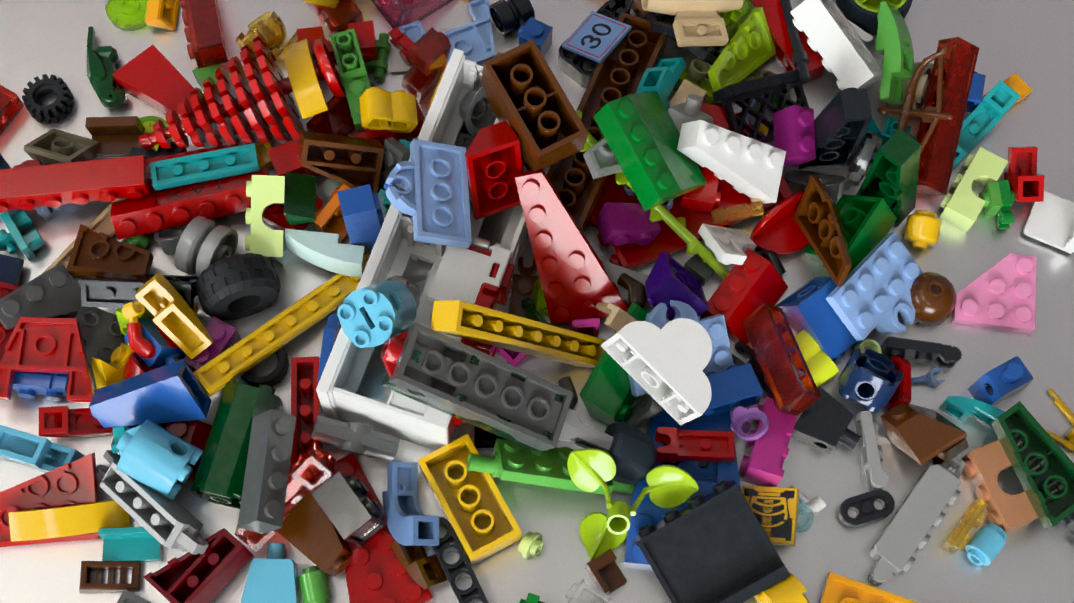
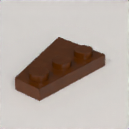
M80 224L66 270L70 275L148 280L154 257L150 251L125 241L119 242L110 238L107 234L94 232L89 227Z

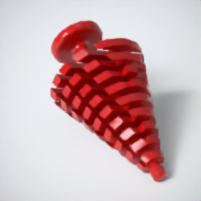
M259 33L252 39L254 51L246 44L240 49L241 61L237 56L227 61L231 74L228 73L224 66H220L215 72V77L218 80L216 83L210 76L202 83L205 88L203 90L204 94L198 87L191 91L192 97H190L192 108L186 98L181 100L177 107L179 116L183 120H180L174 109H171L165 114L166 123L169 127L166 128L159 119L153 124L154 132L140 135L139 143L144 150H148L160 144L163 149H172V141L169 138L173 137L179 148H189L188 136L185 133L190 136L192 143L196 147H205V137L212 146H222L223 143L220 141L222 137L229 145H239L240 141L235 135H239L245 144L256 143V137L251 131L256 132L261 143H270L273 140L272 134L280 143L289 142L286 138L289 137L288 132L295 141L299 142L300 131H304V128L299 120L300 115L297 107L294 105L289 77H284L281 69L275 61L277 60L265 38ZM322 38L316 39L313 43V48L318 60V65L315 66L319 82L326 80L335 98L346 97L344 87L329 50Z

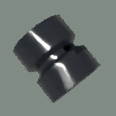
M499 0L489 6L492 20L503 35L516 29L517 23L522 25L526 24L530 17L535 19L534 9L530 0Z

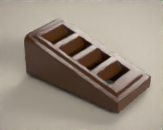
M81 561L80 594L123 592L124 589L130 592L139 591L141 561ZM126 569H132L131 584H125ZM108 570L107 584H101L102 571ZM114 570H120L119 584H113ZM90 571H96L95 584L90 583Z

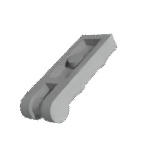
M860 411L854 418L856 433L861 436L858 444L866 486L869 491L883 489L889 482V476L881 467L883 451L882 447L877 445L876 440L878 424L876 419H872L871 411Z

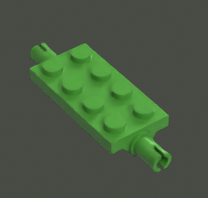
M497 438L493 457L473 453L468 454L467 471L490 473L492 477H498L504 481L586 492L578 488L569 475L567 461L570 452L573 451L569 447H556L540 451L515 439L504 440ZM612 479L606 482L610 495L612 491L631 494L634 488V484L620 483ZM601 485L595 491L588 492L605 495Z

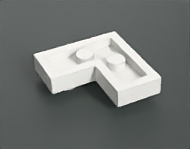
M702 223L698 231L705 241V245L716 255V259L725 265H743L747 258L744 253L746 249L750 248L754 251L756 244L744 230Z

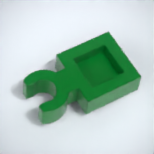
M998 180L1003 206L996 214L997 226L999 230L1009 229V224L1014 223V215L1010 208L1014 203V192L1010 189L1008 180Z

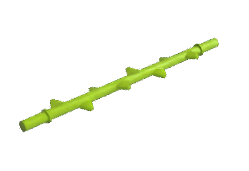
M577 110L576 113L581 120L582 112L580 110ZM589 132L584 149L580 152H585L598 143ZM623 171L615 173L618 185L627 184L632 189ZM662 204L651 208L649 220L652 223L663 220L687 243V253L689 255L698 254L703 259V263L706 262L723 280L726 278L730 271L716 259L712 251L710 252L686 228V219L684 217L675 218Z

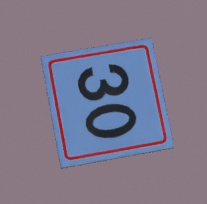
M592 11L562 44V47L602 63L632 28L630 25Z

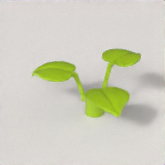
M587 448L575 449L568 456L567 467L573 483L586 492H593L601 485L607 501V515L602 512H593L585 516L579 526L580 537L591 560L610 548L614 550L626 539L627 531L630 528V517L636 515L637 508L648 492L650 500L655 505L661 508H673L684 503L693 493L699 490L696 480L685 470L672 465H661L647 473L646 480L649 486L643 488L633 506L629 507L623 501L613 502L606 482L614 478L616 463L609 453L600 449Z

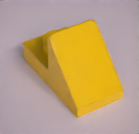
M121 343L113 351L110 364L90 357L97 389L124 380L125 365L130 355L134 353L129 345Z

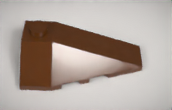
M811 175L793 217L836 285L842 286L852 263L841 213L817 175Z

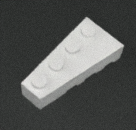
M703 120L682 123L677 147L678 151L700 166L707 167L713 171L714 176L720 180H726L733 185V189L749 196L750 200L756 205L777 202L786 151Z

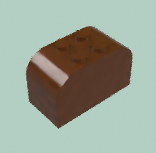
M533 39L483 63L482 84L487 100L498 121H507L519 138L521 159L529 171L537 172L584 149L588 132Z

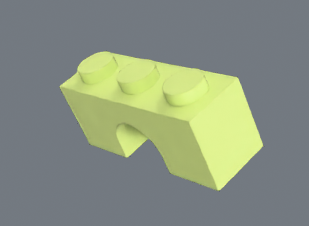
M982 147L978 149L975 155L970 153L962 166L966 168L964 174L958 173L951 185L955 188L953 194L947 193L940 204V207L944 209L939 217L968 232L986 203L985 200L974 194L972 187L984 189L988 182H997L1008 161Z
M252 175V181L246 182V197H251V208H246V224H251L250 235H245V251L261 254L264 257H284V230L268 228L263 221V213L269 205L284 204L285 176Z

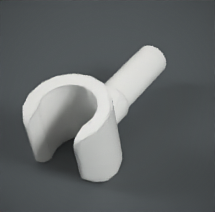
M799 492V500L805 505L807 512L811 516H817L825 510L826 504L821 497L816 496L810 500Z

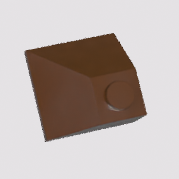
M903 402L881 416L889 441L920 465L967 437L966 432L935 410Z

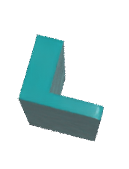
M145 528L98 529V536L103 538L102 561H162L163 545Z

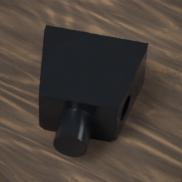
M819 386L796 422L791 438L824 452L831 453L838 442L853 450L861 436L847 428L854 415Z

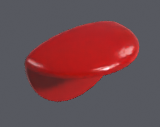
M803 191L792 194L780 201L757 223L751 232L750 239L759 248L774 251L776 254H789L802 249L809 243L793 217L803 196Z

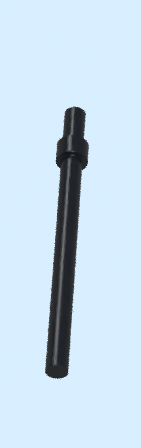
M780 0L793 50L792 60L794 67L798 69L801 83H808L811 81L807 66L809 59L807 52L803 51L798 29L792 21L794 17L790 13L793 10L790 0Z

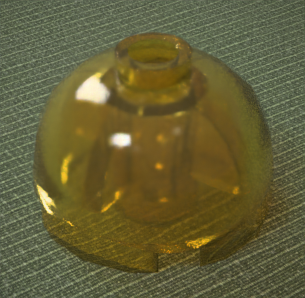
M269 11L248 25L249 31L246 35L241 32L236 39V44L240 49L248 44L254 51L252 39L260 33L265 38L276 58L283 52L282 46L286 41L287 31L277 13L273 11L271 14Z

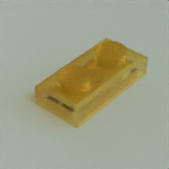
M979 497L974 500L947 536L941 548L949 554L956 549L963 550L971 539L968 533L972 527L978 528L987 515L983 511L988 504Z

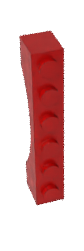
M416 100L418 125L412 132L397 133L387 129L373 130L366 128L352 137L380 140L382 145H384L385 139L391 137L397 141L408 137L414 138L419 136L425 117ZM291 140L267 150L277 176H285L288 172L309 176L321 175L300 165L297 157L299 142Z

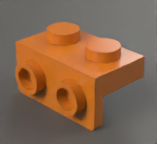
M344 183L340 188L337 187L332 192L327 205L324 208L321 207L316 212V221H314L317 232L339 234V243L341 244L348 236L337 194L338 191L350 189Z

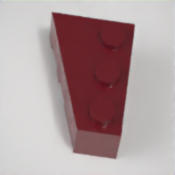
M223 528L205 539L209 546L204 554L200 555L198 553L195 555L188 552L178 559L175 557L168 561V565L155 573L150 572L143 576V578L170 603H211L254 555Z

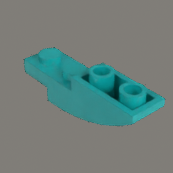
M683 58L660 59L656 67L647 68L636 94L657 91L668 111L671 106L667 99L686 66Z

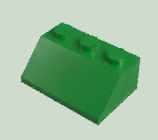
M842 194L836 203L841 213L852 263L848 274L887 235L897 220V217L882 197ZM809 244L804 251V255L825 268L817 253Z

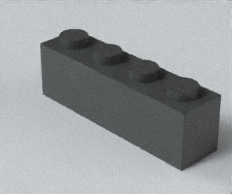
M270 409L253 417L238 528L260 534L282 528L296 421L295 416Z

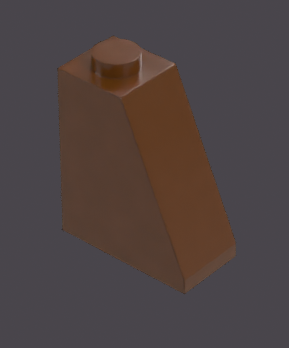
M312 485L283 521L282 528L276 531L322 571L335 577L337 573H341L348 566L352 551L348 542L342 538L311 494L317 489V487Z

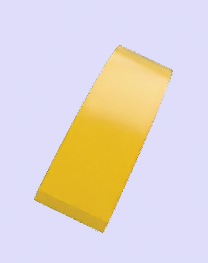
M308 38L283 47L286 69L302 118L305 119L327 111L328 107L319 84Z
M114 499L72 506L9 512L11 541L65 537L98 532V529L131 526L130 514Z

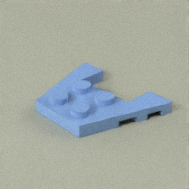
M473 0L467 3V10L474 22L430 38L427 36L419 20L398 27L404 36L407 35L422 50L423 56L441 72H443L445 65L449 62L454 48L464 51L467 60L476 62V64L483 66L484 62L495 57L489 0Z

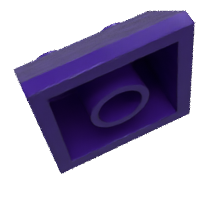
M665 250L661 252L645 282L647 300L653 307L659 303H665L668 308L666 317L670 321L675 318V310L670 306V300L681 301L690 305L696 311L697 316H701L709 309L700 281Z

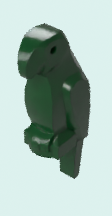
M90 26L88 27L87 37L88 79L104 107H118L124 102L126 95L123 88L120 90L115 88L117 82L112 75L116 72L115 65L119 59L117 50L112 48V46H101L95 51V31Z

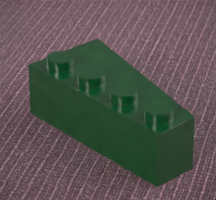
M900 128L879 149L856 194L858 196L884 198L897 217L893 224L895 228L915 208L921 144L917 142L915 137L905 133Z

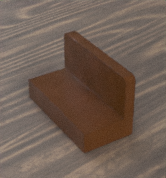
M138 116L86 117L85 127L92 135V140L99 141V148L95 157L129 156L132 147L141 148L139 136L145 133V127Z

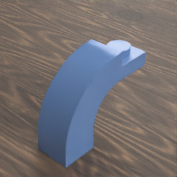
M387 462V491L382 492L385 520L391 535L399 544L404 546H438L439 516L425 515L419 505L418 462Z

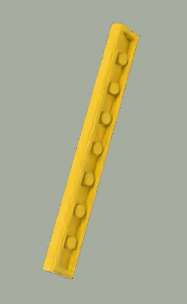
M368 253L365 254L364 269L370 257ZM336 274L193 372L206 393L211 397L224 388L226 384L231 383L233 378H238L340 307L344 299L351 292L356 291L361 278Z

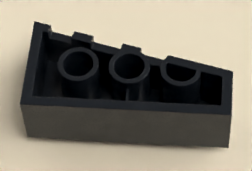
M851 87L839 91L814 119L816 159L799 165V170L850 165L872 120L867 88L857 89Z

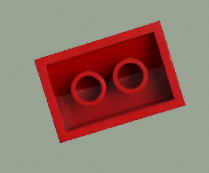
M503 121L480 129L465 152L473 217L475 220L521 205L515 182V174L523 172L520 140L508 122Z
M747 248L744 252L747 258L743 265L735 264L708 300L709 309L700 316V319L717 314L724 315L728 338L735 343L741 341L746 345L788 289L787 284L772 263L750 248Z

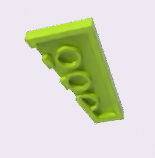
M757 7L751 11L707 72L713 92L728 85L741 82L776 54L763 7Z

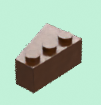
M300 131L297 152L300 165L330 179L333 178L344 183L347 187L355 188L370 184L372 194L378 192L384 147L380 140Z

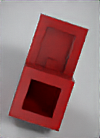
M1008 147L1007 172H1004V180L1009 181L1010 189L1014 192L1015 202L1044 201L1045 175L1037 173L1038 147Z

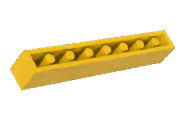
M460 300L434 301L430 329L442 334L582 368H595L604 352V349L600 346L605 341L604 339Z

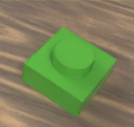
M988 182L982 192L979 193V198L986 201L983 206L984 217L995 216L1003 206L999 182Z

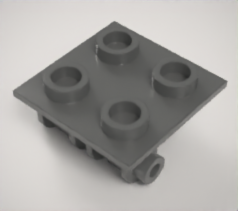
M80 305L75 319L80 324L87 362L91 363L90 357H94L110 364L113 351L121 343H126L125 335L121 334L117 315L97 307H83Z

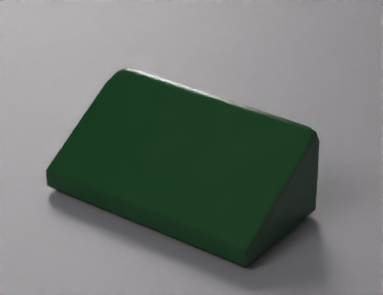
M292 172L286 173L284 215L290 225L316 221L317 178Z

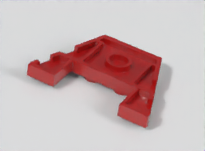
M20 317L4 348L6 352L0 361V400H11L15 372L70 373L66 399L69 402H91L94 391L79 321L74 318Z

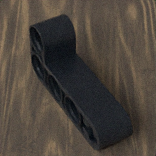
M608 0L596 13L618 21L622 12L630 14L631 0ZM561 44L558 55L559 68L578 85L587 88L598 62L564 49ZM566 56H572L574 58L568 59L566 58ZM585 71H591V72H593V73H591V74H586V73H584V72H585Z

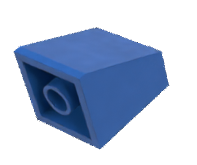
M814 277L775 307L797 334L805 330L816 341L820 349L832 361H836L845 355L847 348L856 346L864 340L856 341L825 299L837 287L832 277Z

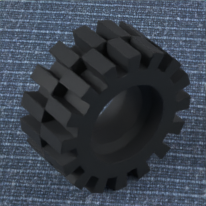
M47 74L42 75L43 79L40 80L37 76L34 78L36 81L34 84L31 81L27 83L29 89L24 88L23 93L25 95H22L23 104L34 119L36 118L38 122L42 123L44 121L45 124H50V120H53L54 123H59V117L64 120L67 118L64 113L70 114L72 112L70 107H74L73 94L62 78L59 77L57 79L55 75L51 74L49 79ZM49 93L57 94V99L53 103L45 106L39 104L43 96Z

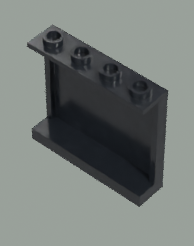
M726 479L719 482L712 488L714 491L706 496L699 494L687 502L689 506L680 511L677 508L662 516L663 521L654 526L652 523H649L637 531L638 535L634 537L635 543L641 549L672 603H743L790 576L786 566L735 480L729 482Z

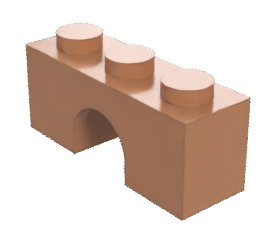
M999 440L971 450L961 458L966 463L963 469L968 477L972 478L976 486L975 493L977 498L985 504L989 512L988 519L990 523L999 526L1006 533L1038 518L1025 491L1011 495L1005 493L999 487L997 481L998 474L1012 466Z

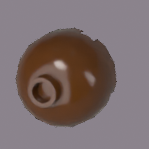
M924 272L915 278L910 289L912 305L916 312L914 323L919 322L927 327L940 325L949 318L955 308L957 294L954 286L946 277L939 273Z

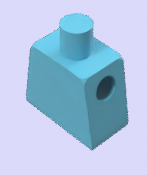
M268 543L267 558L252 559L241 603H300L298 567L294 560L284 559L285 544Z

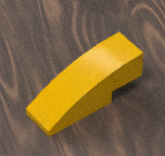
M160 272L138 289L135 297L154 315L152 321L191 359L195 358L213 343V340L196 314Z

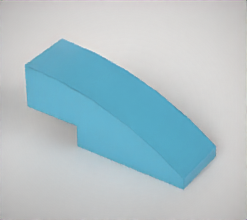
M0 425V456L47 473L85 456L76 449L52 443L46 438Z

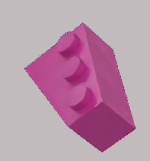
M766 397L763 404H757V407L769 418V429L759 439L746 442V445L751 447L748 456L743 455L739 471L744 472L741 481L757 486L777 487L784 475L785 470L782 467L785 458L788 456V444L793 434L799 406ZM753 419L757 421L756 429H751L749 434H755L760 431L763 422Z

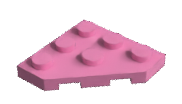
M1010 253L958 292L956 295V305L952 311V323L1032 334L1035 331L1037 257Z

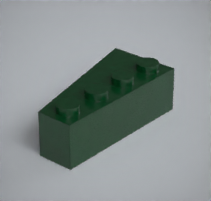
M1019 401L1000 415L991 426L1044 530L1047 531L1074 512V463Z

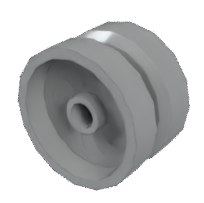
M203 216L195 217L186 226L177 244L174 256L176 268L187 274L194 275L196 273L199 278L201 272L207 269L209 265L223 258L235 255L238 244L236 230L224 225L217 226L215 221Z

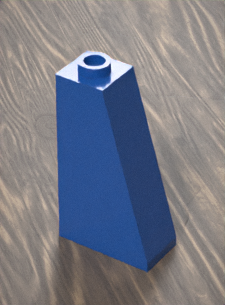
M182 359L97 389L89 404V408L93 417L98 419L103 428L141 425L147 419L154 423L202 420L207 417L212 400L186 361Z

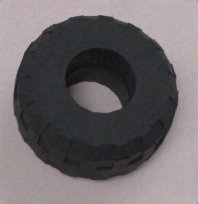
M253 253L233 255L209 265L207 269L201 272L196 283V291L203 312L211 318L214 316L222 321L246 318L263 311L276 301L281 288L279 277L272 261L261 254Z

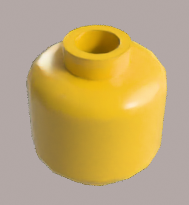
M916 210L915 214H911L907 218L904 233L905 240L912 243L911 247L914 249L927 250L928 246L938 243L941 220L936 217L934 212Z

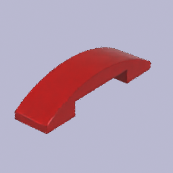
M68 406L39 408V436L61 438L113 436V427L103 428L98 419L94 418L91 414L90 408L69 409ZM131 425L130 428H133V427H136V426H139V425Z

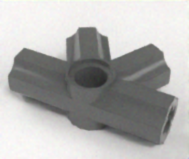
M317 415L311 439L324 442L325 445L371 458L378 457L388 461H394L400 441L398 437L371 430V427L351 421L346 423L321 415Z

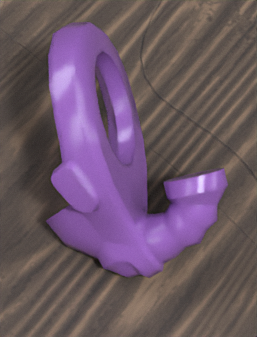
M736 406L730 410L729 415L732 419L730 428L740 439L746 441L756 440L768 431L770 425L769 418L757 406H751L748 409ZM758 419L763 422L760 431L755 434H746L751 429V424L748 421Z

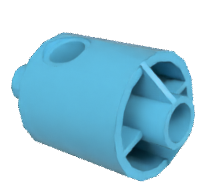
M384 280L351 292L338 308L337 315L343 332L355 346L359 348L375 347L386 343L389 338L407 331L408 327L413 325L416 319L417 305L413 294L406 286L397 281Z
M147 419L139 426L128 428L119 440L116 449L119 450L121 458L118 462L117 470L173 501L181 488V485L178 483H186L193 471L189 465L196 464L203 450Z

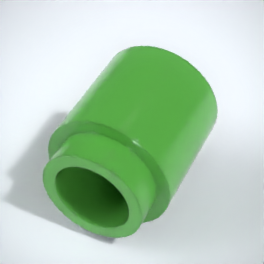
M318 566L302 569L303 574L298 576V582L303 603H330L329 598L332 596L327 573L320 570Z

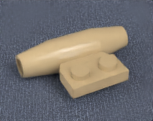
M641 0L644 11L675 16L673 29L678 47L726 46L729 38L724 18H721L718 13L741 9L744 0Z

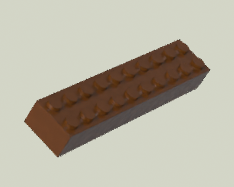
M624 12L621 13L618 21L630 25L632 29L602 63H598L577 110L582 112L581 121L584 127L598 142L604 136L593 116L608 102L629 94H636L646 69L657 66L667 43L668 35L651 31L648 20ZM579 151L552 164L547 176L560 195V199L567 211L574 217L581 233H584L609 175L593 179L583 156L585 152Z

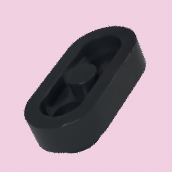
M882 489L873 490L844 500L839 506L838 517L848 527L862 526L888 517L894 510L895 502L889 492ZM875 501L882 504V510L874 507ZM849 509L856 512V518H851L848 515Z

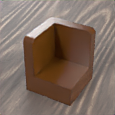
M611 548L586 563L585 568L603 598L627 583V579L616 564L617 557Z

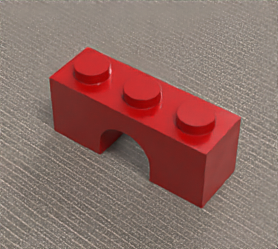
M373 20L347 23L348 30L353 28L355 30L364 63L378 60ZM322 26L297 29L298 42L307 38L309 40L314 57V66L318 65V60L314 52L313 43L319 38L324 40L333 62L337 66L332 44L325 39Z

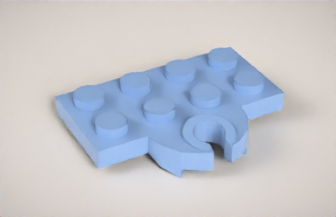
M413 139L410 144L411 161L397 163L388 175L386 184L398 183L405 189V191H400L395 187H388L385 193L396 209L404 214L413 216L414 241L467 249L472 244L468 174L465 160L466 147Z
M895 232L887 234L846 276L843 285L837 286L825 299L856 341L864 340L874 328L883 335L901 333L906 331L905 325L913 324L916 312L912 305L910 289L915 278L922 274L923 271ZM898 312L900 313L902 322H903L905 325L901 324V323L898 321V318H897Z
M670 300V306L675 310L674 319L688 318L698 322L706 329L711 338L712 356L708 365L702 371L704 373L711 371L718 373L734 365L724 315L717 314L699 320L696 311L690 305L681 301ZM659 303L650 313H647L645 321L656 325L658 328L667 324L666 312L668 308L666 304ZM628 374L632 395L637 397L647 394Z

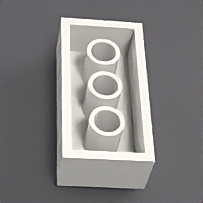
M805 0L790 12L794 17L792 20L799 31H804L808 36V45L813 51L820 53L823 58L821 60L823 66L827 71L835 74L838 79L836 83L841 90L851 87L868 89L882 78V67L834 0Z

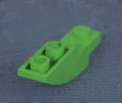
M882 1L880 2V9L877 15L878 29L875 38V51L884 55L881 64L882 80L879 86L881 100L892 106L902 105L903 79L912 78L914 52L908 27L899 10L889 3Z
M353 28L329 36L356 130L364 128L361 124L359 98L366 89L371 87V83Z

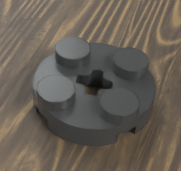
M869 130L863 136V139H866L864 145H859L848 168V171L851 173L846 178L854 182L862 181L872 165L870 159L873 153L878 152L883 139L879 138L878 134Z

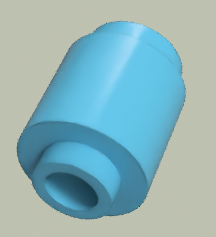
M993 523L982 526L965 547L969 560L979 566L990 565L1006 544L1007 535L1004 530Z

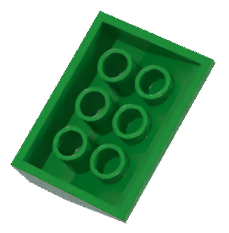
M657 91L629 94L608 102L593 116L644 211L707 184L696 162L677 150L680 133Z

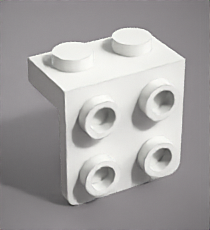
M1044 191V201L1033 203L1023 233L1026 236L1072 254L1074 252V202Z

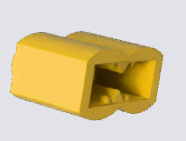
M370 87L359 98L361 124L364 128L410 133L418 125L415 96L406 91L397 90L391 93L380 87Z

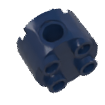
M856 349L838 378L840 385L839 393L846 399H854L864 404V407L869 411L878 413L881 408H885L889 404L904 378L901 369L897 372L894 369L896 364L878 352L866 349L864 353H861L860 349Z

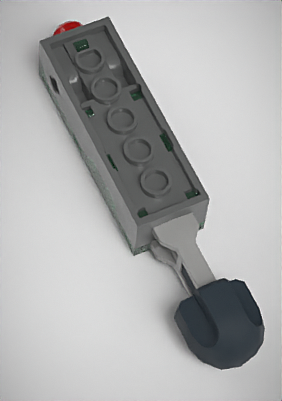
M414 323L401 331L400 334L389 338L383 347L381 358L386 367V373L381 384L383 387L537 453L556 448L557 444L562 441H568L584 449L604 450L613 457L616 463V474L612 480L630 485L639 483L656 466L657 450L651 438L643 431L621 421L608 425L604 433L581 423L576 412L569 409L573 392L421 324Z

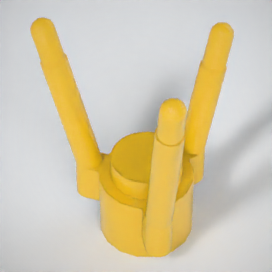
M1050 388L1048 393L1055 400V406L1073 426L1066 433V436L1069 438L1068 440L1048 430L1045 431L1054 441L1064 445L1072 452L1074 450V413L1055 391Z

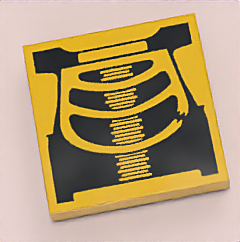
M742 485L741 492L772 545L795 546L799 489Z

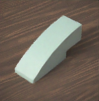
M285 228L286 248L297 256L334 273L357 278L362 277L365 262L364 246L339 243V234Z

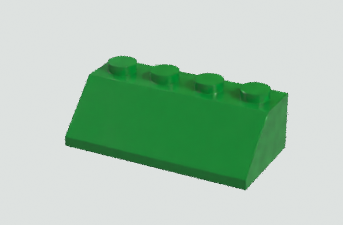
M632 302L626 313L637 321H645L648 312ZM605 350L579 394L590 417L608 425L616 421L626 422L631 414V406L635 399L641 397V395L637 397L632 395L628 373Z

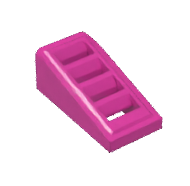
M600 318L575 319L570 322L569 330L598 338Z

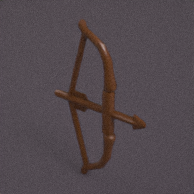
M946 45L942 47L941 51L924 58L917 66L906 87L907 93L902 109L889 107V104H884L877 108V111L883 116H886L887 113L900 115L896 129L900 128L904 132L907 129L910 116L921 117L923 122L931 123L921 142L920 155L939 119L951 120L953 118L952 114L941 113L944 55L949 49ZM939 58L936 107L927 106L923 111L912 110L922 71L931 61Z

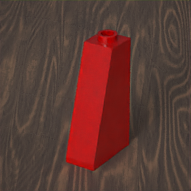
M151 45L112 74L120 89L123 88L126 93L163 114L174 109L180 120H183L179 116L177 106L184 98L188 100L192 108L190 100L192 95L190 92L195 88L154 45Z

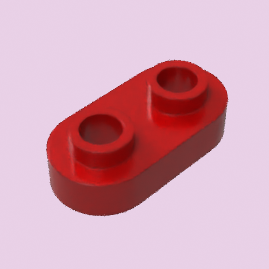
M893 356L890 359L896 364L894 369L897 372L901 369L904 378L886 406L890 409L903 402L908 404L911 402V364L907 359Z

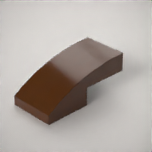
M396 540L390 543L402 566L424 590L447 581V577L436 554L427 556L423 546H404Z

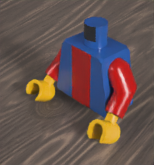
M139 300L134 303L131 301L123 306L122 314L125 318L129 319V323H127L128 332L124 339L129 344L131 350L136 352L148 367L159 368L182 360L187 356L152 321L153 318H137V316L145 311V306ZM194 303L193 312L197 314L199 307L197 303Z

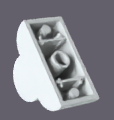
M677 318L658 328L650 322L634 321L622 327L600 345L679 425L702 416L707 410L711 401L712 391L710 382L702 370L711 359L712 342L706 329L698 322L688 318Z

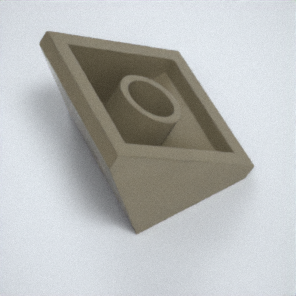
M53 128L24 145V151L33 160L40 159L43 165L89 161L94 159L99 148V141Z

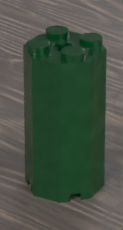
M233 378L231 384H226L190 490L196 497L202 499L203 494L209 495V502L234 509H240L253 417L270 409L281 411L283 405L280 397L274 395V388L267 385H259V387L249 386L248 382Z

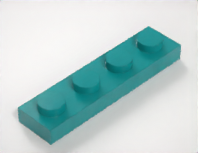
M251 143L151 162L150 170L153 188L157 191L260 171L256 145Z

